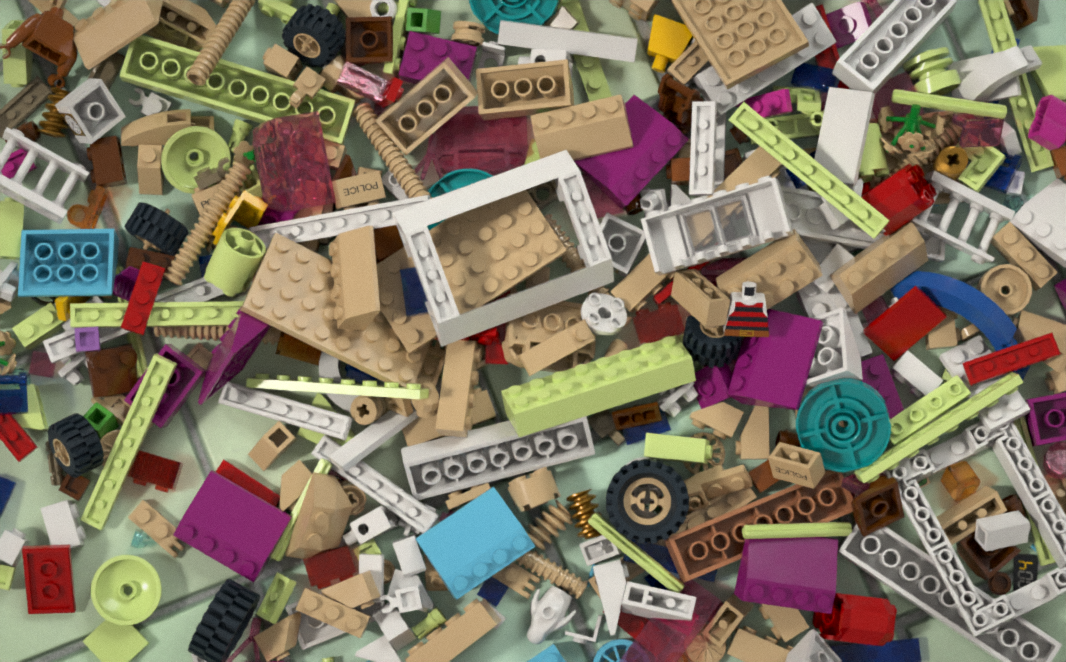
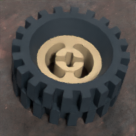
M635 460L628 465H624L613 476L606 494V510L610 522L627 539L631 541L633 539L642 544L644 542L657 543V541L666 540L671 534H675L681 524L684 523L689 508L688 491L681 475L673 467L660 460ZM641 484H653L660 488L663 493V497L659 498L653 490H650V499H654V502L649 504V512L653 511L658 505L663 507L653 517H642L636 514L631 507L635 503L640 510L644 511L645 503L641 502V499L645 498L646 489L642 490L637 496L632 494L634 489Z
M228 578L204 613L201 622L196 628V632L192 636L188 651L207 662H226L231 652L235 649L237 642L241 639L244 630L247 628L257 608L260 595Z

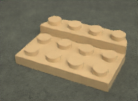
M561 301L506 322L505 341L502 342L505 360L517 367L525 368L518 355L582 321L581 307L583 304ZM596 340L540 371L555 373L574 368L580 364L590 363L595 355Z

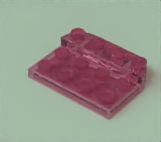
M478 106L463 107L435 131L436 160L442 173L446 175L459 169H478L495 176L525 165L528 154L527 116L483 120L479 115Z
M318 111L267 120L254 128V154L262 194L269 209L289 212L336 203Z

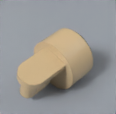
M342 55L335 56L330 64L325 65L319 72V75L326 79L323 86L329 92L336 93L338 91L343 96L355 100L356 104L362 98H365L369 92L367 84L354 73L356 69L352 65H347L346 59Z

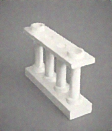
M715 101L692 102L689 194L691 196L704 197V199L708 196H713L714 190L724 181L726 112L717 117V103Z
M6 127L2 138L7 140V143L0 153V192L61 225L67 213L63 204L77 180L84 183L89 172L86 171L83 165L76 162L71 163L24 137L21 131L14 128L11 130ZM15 146H18L27 151L28 154L14 178L9 179L2 175L1 170ZM38 157L49 164L35 189L29 190L23 187L22 181L34 160ZM58 168L69 174V177L55 201L51 202L44 198L43 192Z
M936 171L928 172L925 180L928 184H932L936 190L937 195L933 197L934 201H936L939 192L944 191L950 194V202L938 228L926 223L933 205L921 212L918 218L914 217L909 222H913L920 234L926 233L972 256L971 260L983 265L984 263L993 262L995 257L986 253L999 223L1012 220L1015 211ZM964 201L970 204L969 208L971 210L957 239L947 234L946 231L958 204ZM985 212L990 215L989 218L991 220L977 249L966 242L979 213Z

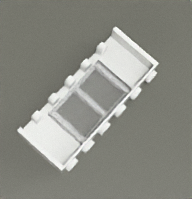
M771 176L762 177L755 184H739L735 186V190L729 192L726 190L713 193V197L704 199V197L692 199L690 204L684 206L682 204L672 205L668 207V211L662 213L660 211H653L646 214V218L641 219L654 271L660 276L794 235L780 183L775 177L772 178Z

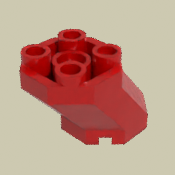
M910 163L905 165L861 196L862 199L866 200L867 203L890 221L884 227L885 232L883 234L885 236L893 233L921 212L930 208L935 202L933 197L937 195L936 190L932 184L927 183L923 177L924 172L918 164L914 166Z
M836 593L831 614L814 612L813 625L815 628H819L821 633L818 634L823 639L884 646L886 642H891L894 638L897 609L895 605L890 604L888 599Z

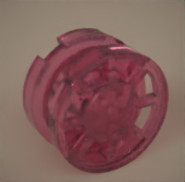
M1066 442L1054 443L1044 455L1043 467L1054 478H1066V447H1063L1066 446Z

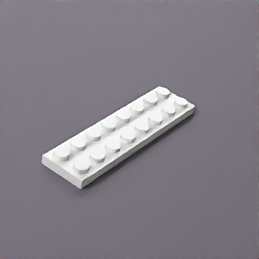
M781 186L792 230L795 229L801 238L866 249L884 236L885 230L883 229L873 239L851 220L832 230L817 208L824 203L821 195L817 192ZM930 213L926 223L938 228L943 215ZM926 233L920 234L925 241L928 260L944 261L946 243Z

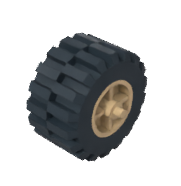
M308 4L297 9L282 30V39L284 40V46L288 48L287 51L299 57L302 64H309L311 67L316 68V66L324 67L330 64L344 45L343 43L346 40L344 35L346 32L342 28L343 24L341 21H338V17L335 14L332 15L330 10L322 9L319 5L314 7L312 4Z
M143 202L137 204L124 226L128 233L145 244L143 249L147 250L150 247L169 256L176 255L189 233L182 223L169 215V209L163 212Z
M691 315L686 320L683 345L691 355L693 362L698 361L701 366H704V364L709 365V368H714L716 365L723 367L724 363L729 365L732 363V359L735 360L738 357L743 336H724L723 325L707 328Z
M74 413L48 427V441L51 451L60 467L71 477L77 478L102 465L104 454L100 439L93 426L85 417L79 413Z

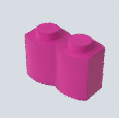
M1054 95L1041 98L1036 108L1035 119L1028 133V138L1050 151L1060 148L1066 140V103Z

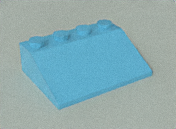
M115 229L22 230L18 297L112 296L119 247V238Z
M494 487L415 538L455 599L460 598L535 547L520 522Z

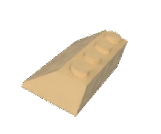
M111 0L104 8H97L89 18L81 19L75 25L73 40L85 67L90 70L156 26L159 22L163 0Z
M568 59L476 69L478 110L483 120L530 116L574 105V91Z
M622 95L530 115L540 159L567 150L573 161L634 147Z
M907 222L888 236H882L829 276L853 313L856 314L928 261L925 241L913 222Z
M369 225L338 234L329 246V255L332 256L333 263L331 266V277H334L332 296L336 301L334 319L337 320L338 329L365 331L380 312L373 226Z

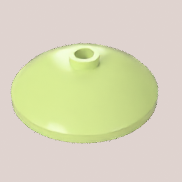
M191 126L179 130L169 138L162 151L161 165L164 175L171 185L182 192L194 194V189L198 187L194 179L197 176V172L206 167H210V169L217 168L219 160L224 157H228L230 161L223 165V169L228 170L230 168L231 155L227 143L217 132L207 127ZM196 152L197 157L190 158V154ZM216 183L209 185L208 188L216 185Z
M120 555L107 560L96 571L91 583V598L97 612L107 621L123 626L135 625L149 618L158 607L162 594L161 580L155 568L146 560L134 555ZM128 586L133 590L131 595L125 594V588Z

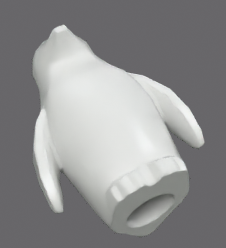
M551 586L540 601V589L533 596L530 606L531 624L527 631V638L533 644L542 643L552 632L566 626L576 613V610H574L565 617L572 597L557 587Z

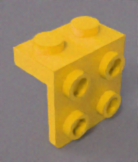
M245 190L240 197L235 195L229 205V209L226 213H223L212 234L215 236L213 244H218L222 233L229 228L233 220L250 229L249 227L258 226L268 204L260 197L253 196Z

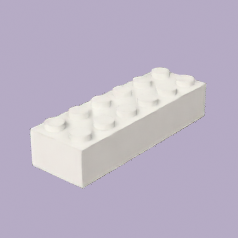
M894 0L837 61L832 74L852 90L876 94L953 12L958 0Z
M813 3L791 15L809 41V47L728 90L712 66L692 78L705 101H715L717 103V117L836 43L835 38Z

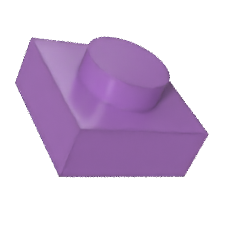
M99 327L74 328L76 352L100 351Z

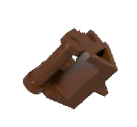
M667 73L662 77L658 88L660 96L658 107L664 113L663 117L679 125L678 129L683 134L690 132L692 126V102H704V100L700 97V91L688 88L674 80V77Z

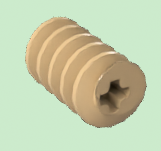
M358 396L353 400L350 408L354 421L362 425L378 420L389 411L385 398L376 396Z
M557 499L555 500L557 508L549 505L550 514L544 511L541 513L544 520L536 517L534 520L537 526L528 525L530 533H526L534 545L542 550L546 549L544 541L552 543L550 535L559 537L558 528L563 531L566 530L564 522L570 525L573 524L570 513Z

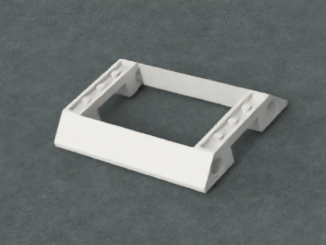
M567 150L392 213L408 258L412 257L428 300L425 304L441 347L614 282L612 258L581 172ZM554 179L559 201L565 202L580 245H577L576 248L580 259L584 260L586 268L459 314L427 226Z
M980 421L966 428L962 434L929 450L922 449L913 457L903 458L899 461L900 464L896 468L889 471L887 469L884 470L888 478L894 477L898 482L902 506L974 637L989 632L1066 594V515L1013 421L991 433L987 431ZM992 447L1059 568L1006 596L1004 594L992 600L989 604L982 607L984 604L917 482Z

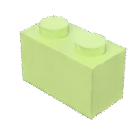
M50 302L12 329L22 345L31 350L63 328L61 325L65 321L58 320L56 305Z

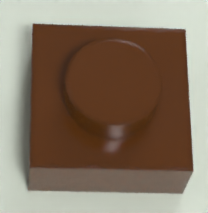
M67 474L58 490L77 501H81L91 480L82 475L74 478Z

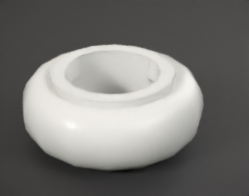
M373 0L371 2L370 11L372 17H383L377 12L378 6L381 3H386L389 6V11L384 16H392V20L396 16L397 5L394 0Z

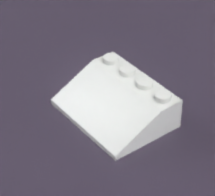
M1057 178L1027 201L1009 222L1033 246L1066 268V184Z
M843 307L812 318L821 320L824 323L802 400L811 389L820 383L840 378L863 380L861 358L846 310Z

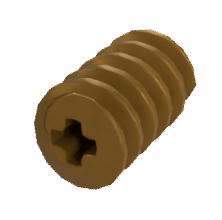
M51 87L50 89L55 95H48L47 98L52 103L45 104V108L50 112L42 113V117L47 121H39V125L44 129L36 131L54 138H64L66 135L61 132V129H68L69 126L64 123V119L55 105L70 94V92Z
M950 146L944 148L933 163V171L952 180L957 179L968 164L967 153L963 148Z
M592 489L570 495L566 498L567 501L574 502L569 507V510L577 511L572 515V519L580 521L574 527L582 529L577 536L584 537L585 540L602 535L588 523L589 518L594 513L602 515L601 512H594V509L599 504L591 503L596 498L595 494H588Z

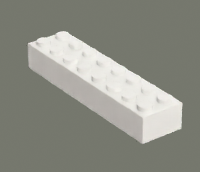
M587 416L523 437H518L509 420L470 430L467 437L447 436L401 448V453L412 495L415 499L422 500L595 454Z

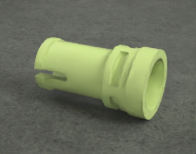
M235 119L232 128L233 133L228 143L230 152L234 153V148L239 146L241 141L245 140V137L249 135L252 129V125Z
M437 606L427 614L426 618L412 627L413 632L416 636L418 635L420 640L433 629L439 628L447 621Z

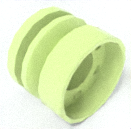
M947 47L924 51L903 64L902 67L905 72L912 71L906 76L907 80L919 79V82L911 87L912 92L942 96L958 88L961 80L957 70L945 71V68L953 63L952 58H945L950 54Z

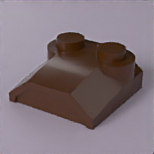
M392 16L346 17L347 65L361 67L366 64L393 62Z
M132 343L101 348L100 351L85 352L93 398L130 392L137 383L135 365L137 353L133 349Z
M880 476L877 480L871 482L868 490L854 498L851 502L855 522L863 537L905 517L898 482L894 477Z
M975 531L956 543L959 555L971 570L985 581L990 579L1021 552L1016 546L985 551L975 540Z

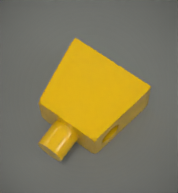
M654 14L647 55L655 57L651 69L664 73L667 63L673 64L685 52L693 38L685 24Z

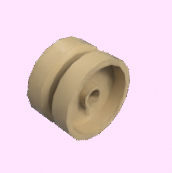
M1011 264L998 265L990 269L980 278L976 287L977 290L994 301L1008 317L1023 310L1029 303L1032 295V285L1028 275L1019 267ZM1001 289L1006 290L1007 294H1003L1001 292Z

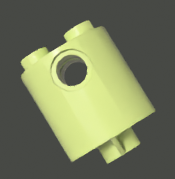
M869 123L858 175V180L861 178L863 183L873 181L872 176L884 177L890 174L883 147L884 144L880 140L882 134L878 123Z
M241 228L226 229L222 233L206 267L205 280L220 288L225 295L230 297L235 296L236 293L245 292L249 288L265 255L266 246L257 235Z

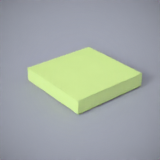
M107 620L102 622L83 640V643L101 662H130L149 644L147 639L134 625H117Z

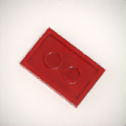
M915 286L863 329V332L895 361L947 318V315L925 293Z
M70 544L23 546L22 555L28 614L75 613L76 602Z

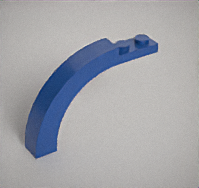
M914 271L890 288L894 297H897L899 300L913 287L917 286L937 306L949 309L973 323L989 339L996 351L1018 344L1013 338L1017 328L1007 314L985 294L962 281L942 274ZM1030 366L1013 372L1019 374L1023 381Z

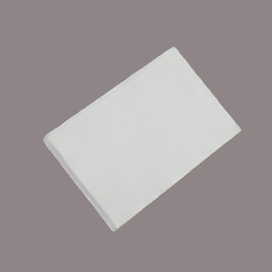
M1001 52L953 62L948 66V70H957L962 82L974 69ZM1019 75L1003 83L987 100L982 102L988 103L1020 96ZM958 88L952 91V98L964 99Z

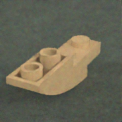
M183 109L142 117L121 128V146H139V144L165 145L168 138L176 132L191 126H202L214 130V116H191L190 109Z
M744 464L724 470L722 465H718L684 480L689 496L688 512L708 507L709 499L752 487V478Z

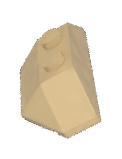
M163 0L158 24L145 33L157 40L195 51L203 48L216 28V24L206 9L189 0Z
M313 472L285 552L286 557L308 560L339 547L353 505L334 475Z

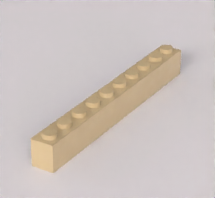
M759 146L714 190V193L720 190H726L727 192L735 190V186L743 183L755 184L758 183V179L765 176L777 178L781 174L779 170L784 165ZM741 200L717 208L723 230L730 224L731 221L729 219L735 213L739 215L743 211ZM710 210L686 217L696 252L701 246L706 247L714 239L712 235L715 233V228ZM649 253L610 292L616 298L623 300L624 307L629 312L633 313L635 310L639 312L646 306L647 302L645 300L651 294L655 296L664 288L662 284L668 278L670 280L674 278L675 271L661 276L655 273Z

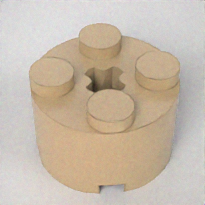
M547 467L529 474L530 478L528 479L523 475L508 483L510 486L508 491L518 514L548 503L549 500L561 497L551 470L548 471Z

